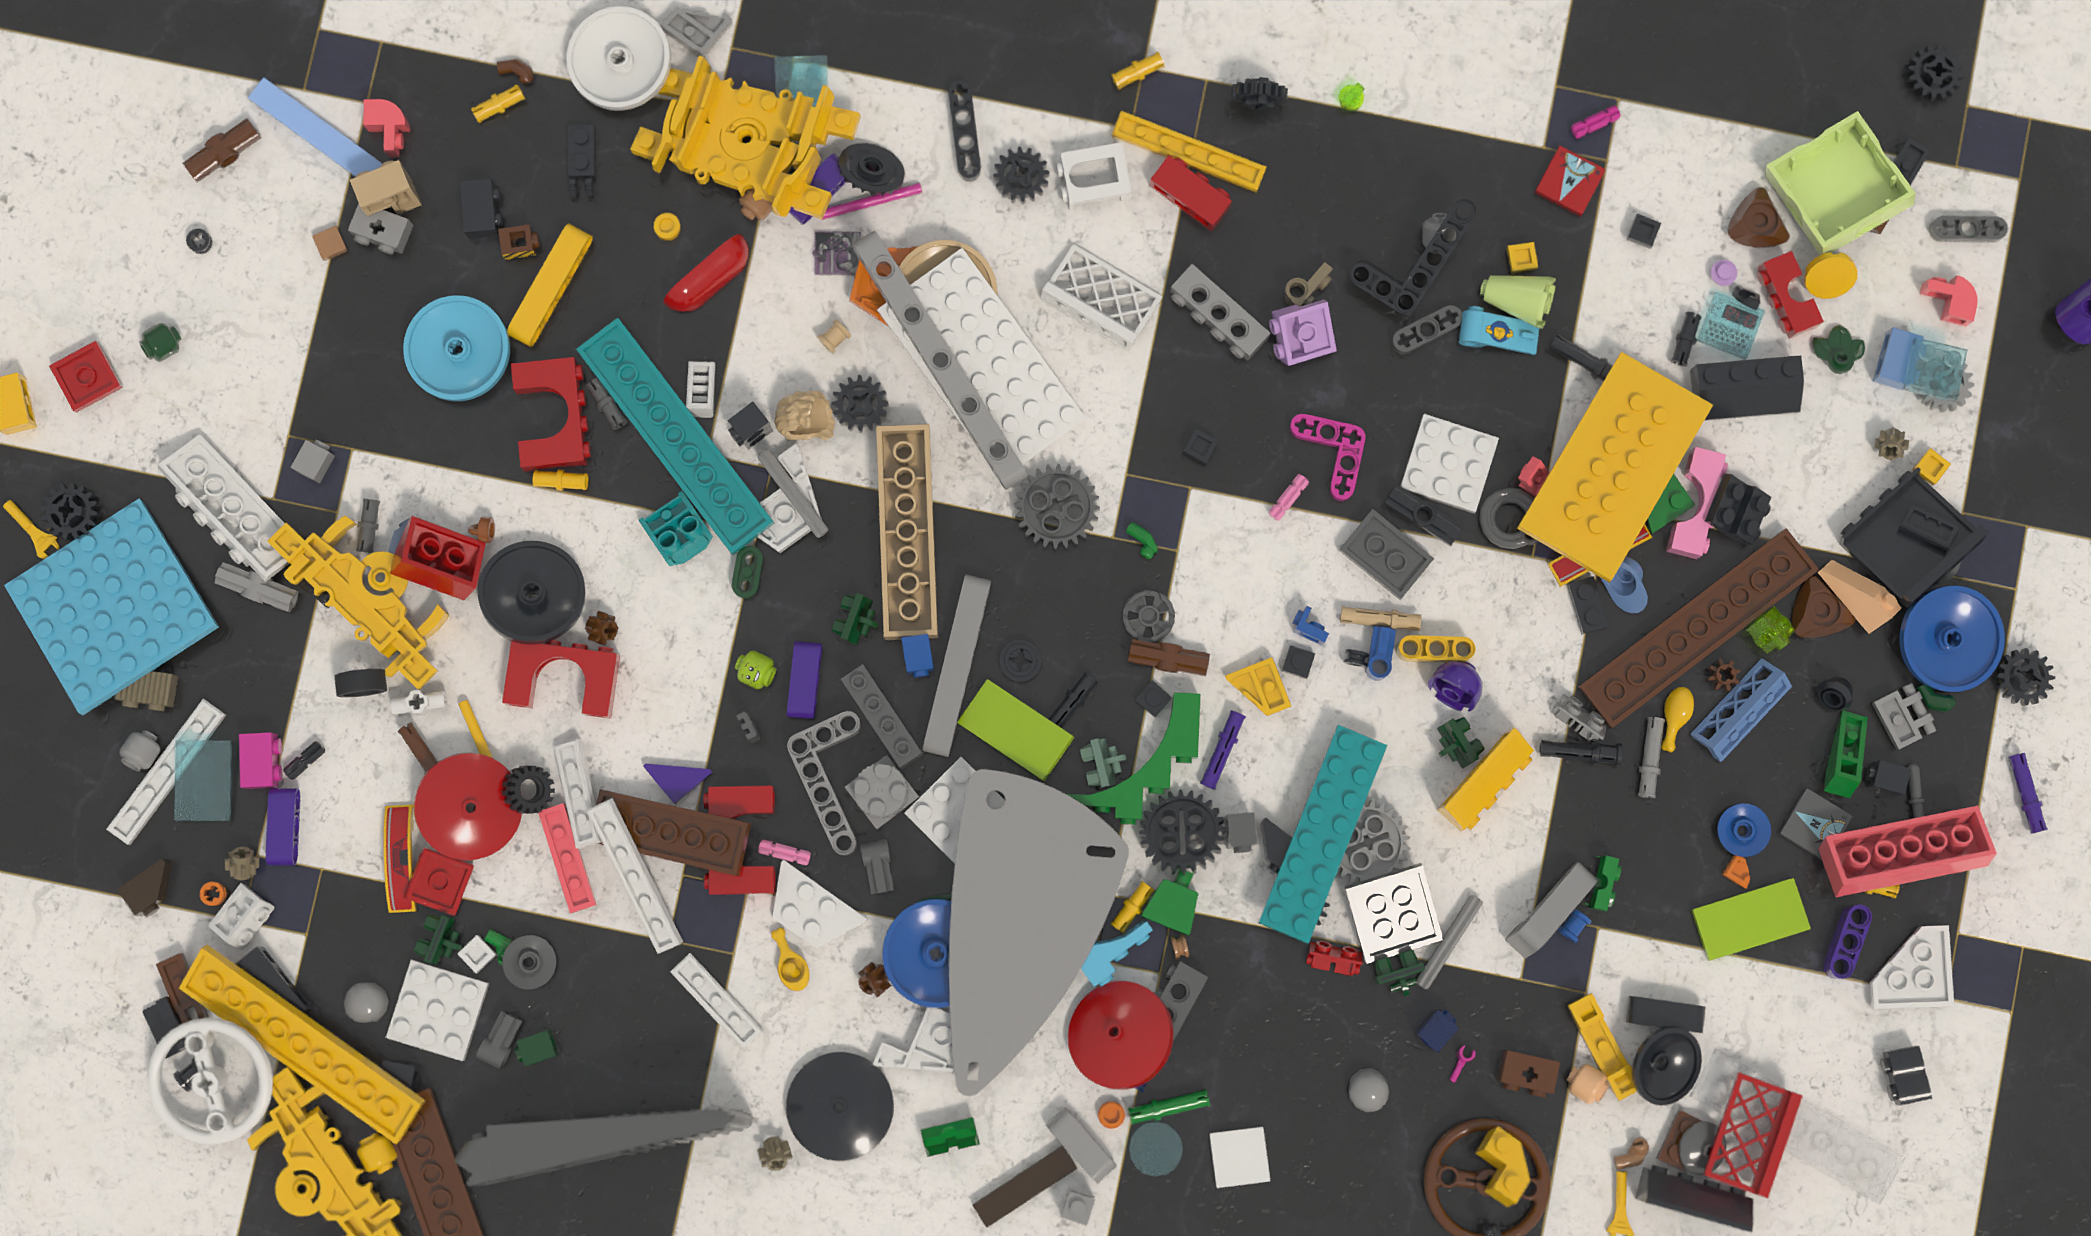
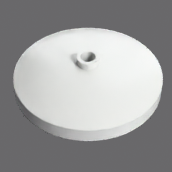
M609 7L593 13L576 28L567 48V69L577 90L591 103L609 110L632 109L649 101L663 87L671 68V48L660 25L648 14L631 7Z

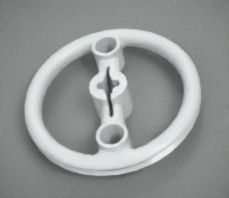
M201 1018L181 1024L162 1038L149 1062L147 1085L154 1109L171 1130L194 1142L219 1144L235 1140L244 1135L263 1117L272 1094L273 1078L271 1066L261 1045L242 1027L222 1019ZM210 1031L226 1034L242 1044L254 1060L258 1071L259 1092L257 1101L249 1115L237 1125L233 1124V1112L225 1106L221 1090L226 1086L228 1076L221 1066L214 1064L210 1049L214 1043V1037ZM196 1036L202 1039L203 1047L196 1043ZM183 1037H186L185 1047L187 1051L194 1055L198 1073L193 1077L192 1088L198 1096L205 1097L209 1111L206 1126L209 1131L194 1128L178 1118L170 1109L162 1092L161 1070L163 1061L171 1047ZM216 1115L223 1118L224 1125L217 1122Z

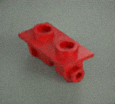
M1310 941L1306 964H1310L1311 968L1329 971L1330 964L1333 962L1336 963L1334 972L1353 976V974L1358 975L1360 965L1363 963L1362 952L1349 946L1340 948L1332 946L1325 941Z

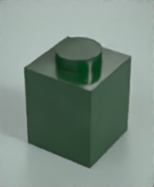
M546 1030L517 1040L518 1047H515L517 1059L520 1063L523 1062L524 1066H530L559 1055L552 1030Z

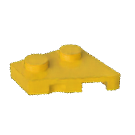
M1273 657L1225 675L1226 680L1266 716L1292 707Z

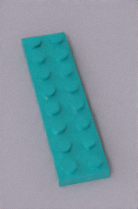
M1337 725L1259 918V924L1306 944L1309 943L1388 745Z

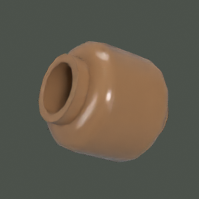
M746 190L744 196L739 197V203L742 206L740 212L751 221L754 218L761 221L765 220L772 212L773 202L764 199L755 201L753 198L755 190Z

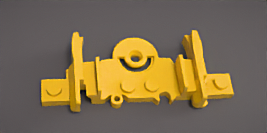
M346 515L331 525L321 538L312 533L306 540L288 523H285L267 541L291 564L284 572L285 578L295 585L305 578L314 587V595L316 596L327 591L330 594V599L325 603V606L334 607L353 626H360L354 633L356 639L366 641L370 636V643L388 659L397 650L401 653L385 669V675L393 677L399 671L420 690L438 672L420 652L428 645L426 640L443 626L449 614L441 605L437 604L428 619L416 629L410 619L406 617L407 607L399 599L408 586V580L390 574L394 554L384 551L374 552L360 561L351 553L341 554L333 548L349 529L357 525ZM369 565L372 568L368 574V582L373 589L387 591L392 588L394 592L383 596L371 594L363 583V573L366 567ZM378 573L385 574L386 578L383 582H377L376 576ZM361 632H364L363 637H360Z
M289 1067L272 1077V1095L279 1106L269 1112L273 1121L256 1130L247 1139L251 1150L254 1151L268 1137L276 1134L278 1131L280 1132L286 1144L282 1153L289 1164L280 1173L276 1182V1197L282 1208L296 1216H308L320 1211L327 1221L336 1220L346 1231L347 1236H402L391 1220L400 1213L399 1206L402 1205L400 1200L389 1199L383 1203L379 1198V1193H373L372 1182L366 1186L360 1185L358 1183V1176L364 1172V1169L357 1168L343 1146L333 1142L341 1137V1131L336 1127L326 1131V1120L329 1118L323 1114L319 1106L306 1113L308 1111L306 1106L325 1093L315 1086L306 1092ZM332 1131L335 1132V1137L331 1136ZM308 1170L318 1178L321 1190L315 1203L312 1199L317 1193L316 1181L309 1175H299L296 1177L295 1171ZM299 1184L306 1185L307 1191L304 1194L298 1192L297 1187Z

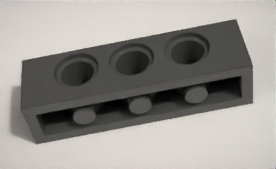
M863 664L841 678V681L900 769H903L923 755Z
M1181 961L1178 962L1177 966L1171 964L1164 977L1168 979L1164 989L1159 987L1155 993L1173 1013V1041L1208 979L1207 976ZM1179 983L1185 987L1186 993L1182 999L1172 997L1171 988L1173 985Z

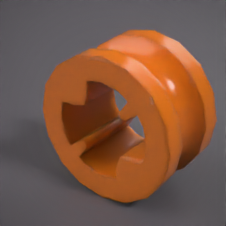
M208 882L202 886L200 898L204 904L218 906L226 900L227 890L219 882ZM217 887L216 892H220V896L210 901L211 896H207V892Z

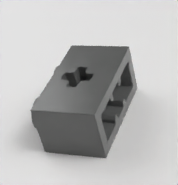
M1254 812L1229 814L1224 817L1227 849H1233L1234 853L1252 851L1251 847L1258 844Z

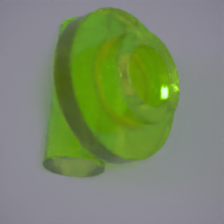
M1358 82L1355 85L1343 87L1338 95L1341 107L1348 111L1359 109L1364 102L1363 91L1365 88Z

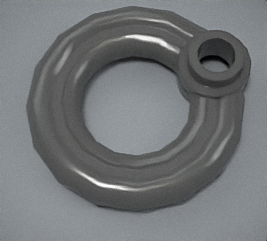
M1504 488L1495 491L1486 498L1480 509L1479 522L1482 532L1490 542L1501 548L1509 549L1534 545L1538 542L1534 538L1528 539L1521 530L1513 534L1506 533L1499 529L1495 521V514L1498 508L1507 503L1521 506L1526 514L1534 500L1532 495L1521 489Z

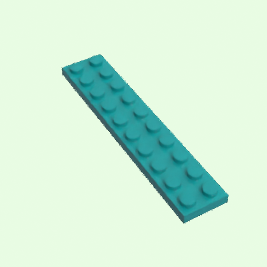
M616 318L576 349L732 555L775 524L619 318Z

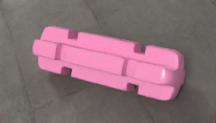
M1298 474L1292 481V485L1287 487L1277 500V504L1272 506L1268 514L1273 519L1279 521L1286 513L1285 510L1291 507L1301 494L1300 491L1306 488L1309 481L1303 475Z
M761 840L758 849L760 854L768 856L772 854V857L791 862L797 861L798 864L802 865L809 864L811 858L809 851L802 849L798 851L797 848L779 843L772 844L773 842L768 840Z

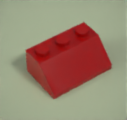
M411 516L395 550L390 574L464 601L476 589L486 543Z

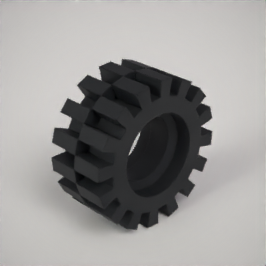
M519 766V768L512 769V774L505 776L508 781L502 783V786L506 787V791H502V796H507L504 802L510 804L509 808L517 810V813L534 814L542 812L541 809H546L549 806L547 802H552L553 800L550 793H555V788H550V785L554 784L553 779H548L550 774L543 772V768L536 766ZM527 779L532 780L536 785V794L530 800L524 799L520 793L521 784Z

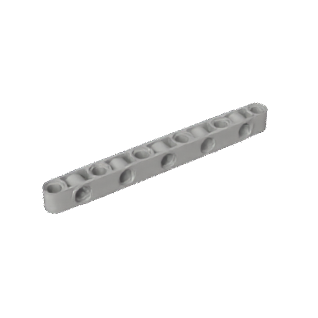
M872 231L853 243L852 247L1003 488L1007 490L1028 477L1024 466L876 231ZM879 264H887L891 269V274L887 277H881L877 274L876 267ZM915 309L919 314V319L916 322L907 321L905 318L906 310ZM934 355H945L947 365L942 368L937 367L933 362ZM964 399L974 401V412L967 413L962 409L961 403ZM994 443H998L1003 447L1004 452L1000 458H995L990 454V447Z

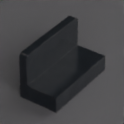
M163 997L155 1001V1005L143 1010V1015L157 1045L171 1030L183 1024L179 1014L175 1012L169 997ZM186 1037L179 1039L171 1047L165 1059L186 1049Z

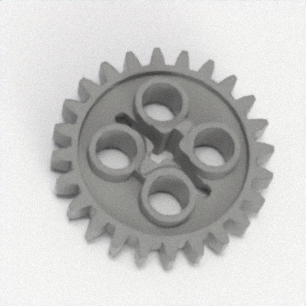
M1370 800L1368 807L1364 803L1354 828L1356 839L1353 843H1349L1347 848L1363 842V836L1371 839L1385 832L1389 836L1370 845L1371 850L1363 847L1344 854L1339 866L1342 869L1339 877L1343 878L1349 874V883H1353L1356 878H1359L1360 882L1393 872V868L1397 870L1402 869V866L1398 863L1399 860H1408L1402 854L1403 851L1411 849V847L1404 845V841L1410 839V836L1402 834V831L1408 827L1407 825L1399 826L1398 823L1402 816L1392 817L1394 808L1387 812L1384 811L1385 803H1381L1378 808H1375L1374 800ZM1371 818H1375L1380 822L1381 827L1377 833H1372L1367 827V823ZM1381 843H1386L1391 848V854L1387 858L1381 857L1378 853V846ZM1356 853H1362L1366 857V865L1363 868H1358L1353 863V857Z

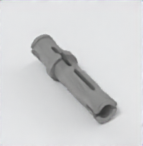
M1648 717L1643 764L1639 767L1641 780L1638 796L1655 798L1657 775L1661 773V769L1658 767L1665 719Z

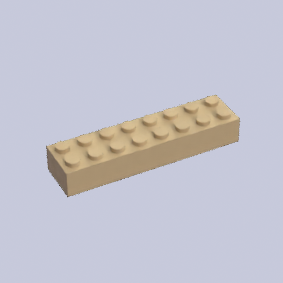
M929 424L876 426L885 640H902V637L928 634L929 639L938 638Z

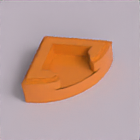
M1733 855L1722 875L1740 887L1747 889L1750 875L1744 857Z

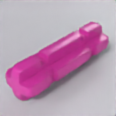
M1613 105L1607 108L1605 112L1600 111L1585 118L1583 122L1579 121L1573 124L1571 131L1575 138H1580L1587 132L1591 133L1606 126L1609 122L1612 123L1621 117L1620 111L1617 106Z

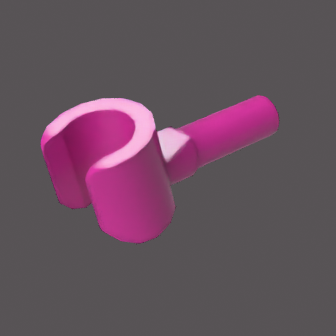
M1466 1045L1457 1051V1065L1449 1079L1454 1083L1466 1062L1471 1061L1476 1054L1475 1050H1473L1469 1058H1465L1462 1052Z

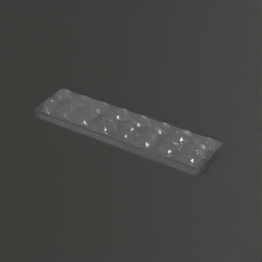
M1715 1049L1689 1096L1723 1115L1737 1072L1780 1088H1785ZM1742 1080L1739 1091L1743 1100L1757 1094L1752 1083ZM1758 1086L1759 1089H1760V1091H1763V1090L1766 1089V1088H1764V1087ZM1771 1091L1763 1095L1769 1109L1778 1105L1781 1097L1780 1093ZM1738 1097L1736 1098L1734 1104L1739 1102ZM1759 1097L1745 1103L1752 1117L1765 1111ZM1803 1098L1785 1151L1879 1205L1882 1204L1906 1159L1901 1154ZM1742 1106L1732 1109L1730 1116L1735 1123L1739 1124L1748 1119ZM1767 1115L1754 1121L1760 1135L1770 1130L1771 1122ZM1750 1123L1742 1126L1754 1133Z

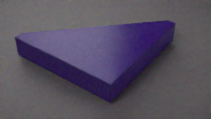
M658 764L643 765L674 804L713 773L710 769Z

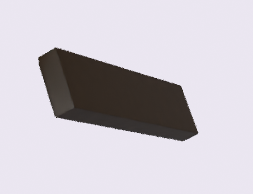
M1062 1145L972 1204L986 1228H988L1075 1171L1077 1167Z

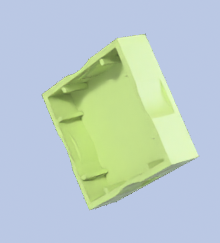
M1858 111L1828 128L1813 141L1794 148L1766 165V178L1819 255L1835 252L1914 205L1916 193L1897 166L1884 154L1878 139Z

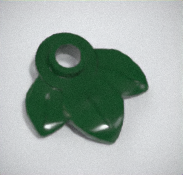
M1842 325L1833 327L1828 335V339L1814 337L1812 339L1815 355L1819 359L1826 361L1830 370L1836 374L1849 372L1854 365V361L1862 358L1865 352L1864 340H1852L1849 330ZM1837 358H1842L1846 362H1840Z

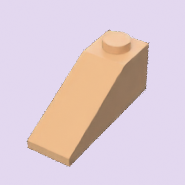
M1833 560L1829 561L1818 572L1868 634L1890 620L1901 609L1896 598L1885 587Z

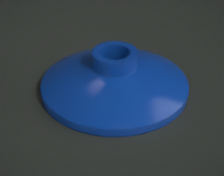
M1745 803L1736 804L1729 807L1721 815L1718 821L1717 834L1720 843L1728 852L1740 857H1749L1760 853L1767 846L1771 836V825L1766 814L1758 807ZM1739 826L1745 827V835L1741 836L1738 833Z

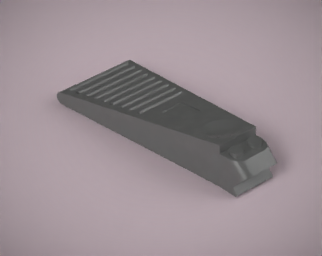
M717 1108V1110L704 1109L702 1111L692 1109L690 1111L678 1110L677 1112H651L650 1114H624L623 1116L610 1115L608 1118L486 1126L487 1132L471 1135V1141L464 1143L454 1161L472 1173L467 1182L469 1186H486L618 1156L636 1155L637 1152H649L650 1149H663L664 1146H676L678 1143L688 1144L692 1140L702 1141L705 1137L715 1138L719 1134L729 1135L733 1131L742 1132L743 1129L749 1128L752 1125L754 1117L749 1113L740 1112L735 1109Z

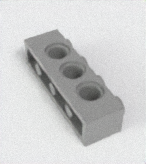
M1193 264L1171 286L1170 293L1172 294L1171 298L1180 307L1185 305L1191 310V316L1199 324L1205 323L1211 328L1210 333L1220 342L1226 341L1231 346L1229 348L1230 351L1239 359L1244 357L1248 361L1269 338L1270 332ZM1202 292L1206 300L1200 303L1195 302L1192 299V294ZM1215 309H1220L1225 313V318L1221 320L1214 319L1211 312ZM1239 326L1243 328L1245 335L1235 337L1231 333V328Z

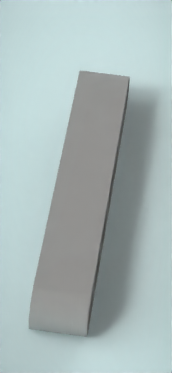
M965 574L925 736L924 752L949 757L991 580Z

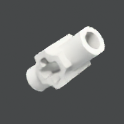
M421 690L410 691L409 696L391 698V711L393 715L411 712L418 716L427 715L429 710L447 708L445 691L425 693ZM418 697L424 700V703L420 704V709L414 706V702L418 701Z

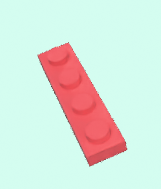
M562 803L542 810L538 814L570 914L596 906L597 903L580 850L575 847L566 805Z

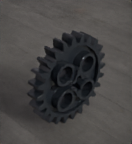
M1179 789L1177 797H1174L1172 792L1169 791L1167 800L1162 796H1158L1159 805L1151 802L1150 808L1152 812L1144 811V817L1147 820L1140 821V827L1144 828V830L1139 831V837L1145 838L1140 842L1141 848H1148L1145 851V856L1151 857L1154 855L1152 864L1156 865L1161 862V871H1165L1168 866L1171 867L1172 875L1176 873L1177 869H1181L1183 876H1185L1188 868H1191L1192 872L1196 874V866L1198 865L1204 870L1207 869L1205 861L1208 860L1214 863L1215 857L1212 853L1221 854V848L1218 845L1225 844V838L1219 836L1226 834L1225 827L1220 826L1224 823V818L1217 817L1220 813L1219 808L1211 809L1213 805L1211 799L1203 803V794L1194 798L1193 790H1190L1188 796H1184L1182 789ZM1180 810L1184 811L1186 853L1184 855L1180 853ZM1192 815H1199L1202 818L1199 823H1191L1188 819ZM1166 816H1172L1176 819L1174 823L1169 825L1162 823V819ZM1194 840H1199L1203 843V846L1199 849H1193L1189 844ZM1168 841L1176 844L1173 850H1166L1162 846Z

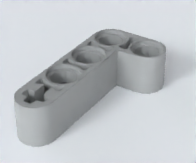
M1579 861L1576 862L1527 919L1510 932L1505 941L1524 959L1529 957L1547 942L1593 888L1598 879Z

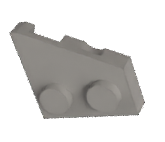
M676 7L661 24L663 32L698 57L699 55L705 57L732 25L733 19L728 16L724 18L709 16L707 12H693L687 8Z

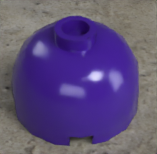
M1449 661L1440 665L1428 681V688L1430 691L1434 688L1437 692L1435 697L1446 706L1458 711H1462L1464 707L1469 708V712L1475 708L1481 698L1483 683L1476 668L1471 663L1466 661Z

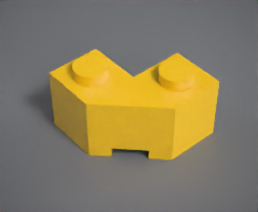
M1496 1127L1488 1131L1475 1154L1497 1168L1496 1173L1484 1192L1508 1207L1518 1202L1530 1178L1521 1142L1501 1128Z

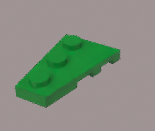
M1675 474L1672 475L1647 519L1650 534H1653L1695 506Z

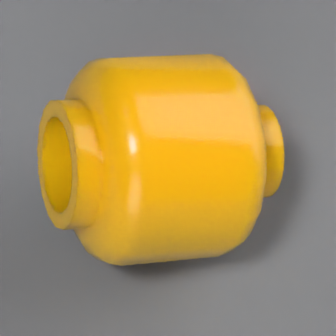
M377 1132L359 1142L360 1147L357 1149V1155L367 1172L377 1170L378 1174H381L394 1167L392 1161L396 1159L397 1152L392 1142L384 1135H380Z

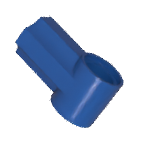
M1373 627L1365 672L1374 681L1384 679L1392 670L1391 661L1396 630L1387 627ZM1373 662H1382L1385 666V672L1383 674L1375 673L1372 669Z

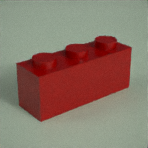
M1168 155L1150 179L1149 186L1210 231H1213L1231 206L1232 200L1229 199L1230 195L1219 187L1215 189L1208 184L1209 180L1201 173L1196 172L1194 174L1187 168L1188 165L1178 157L1172 158Z

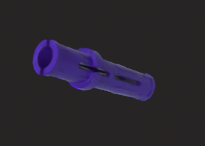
M1230 710L1223 731L1218 733L1219 740L1200 784L1213 790L1216 789L1232 747L1239 740L1237 736L1246 716Z
M2026 753L2009 756L2008 759L2012 766L2023 805L2020 807L2022 811H2025L2030 833L2048 830L2041 809L2043 804L2038 799L2027 763Z

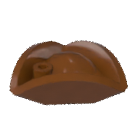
M1757 187L1741 202L1728 226L1730 238L1748 247H1773L1786 243L1790 238V234L1775 204L1764 187Z
M1816 576L1810 577L1802 586L1797 595L1792 613L1794 632L1804 638H1816L1837 633L1853 625L1856 619L1838 596Z

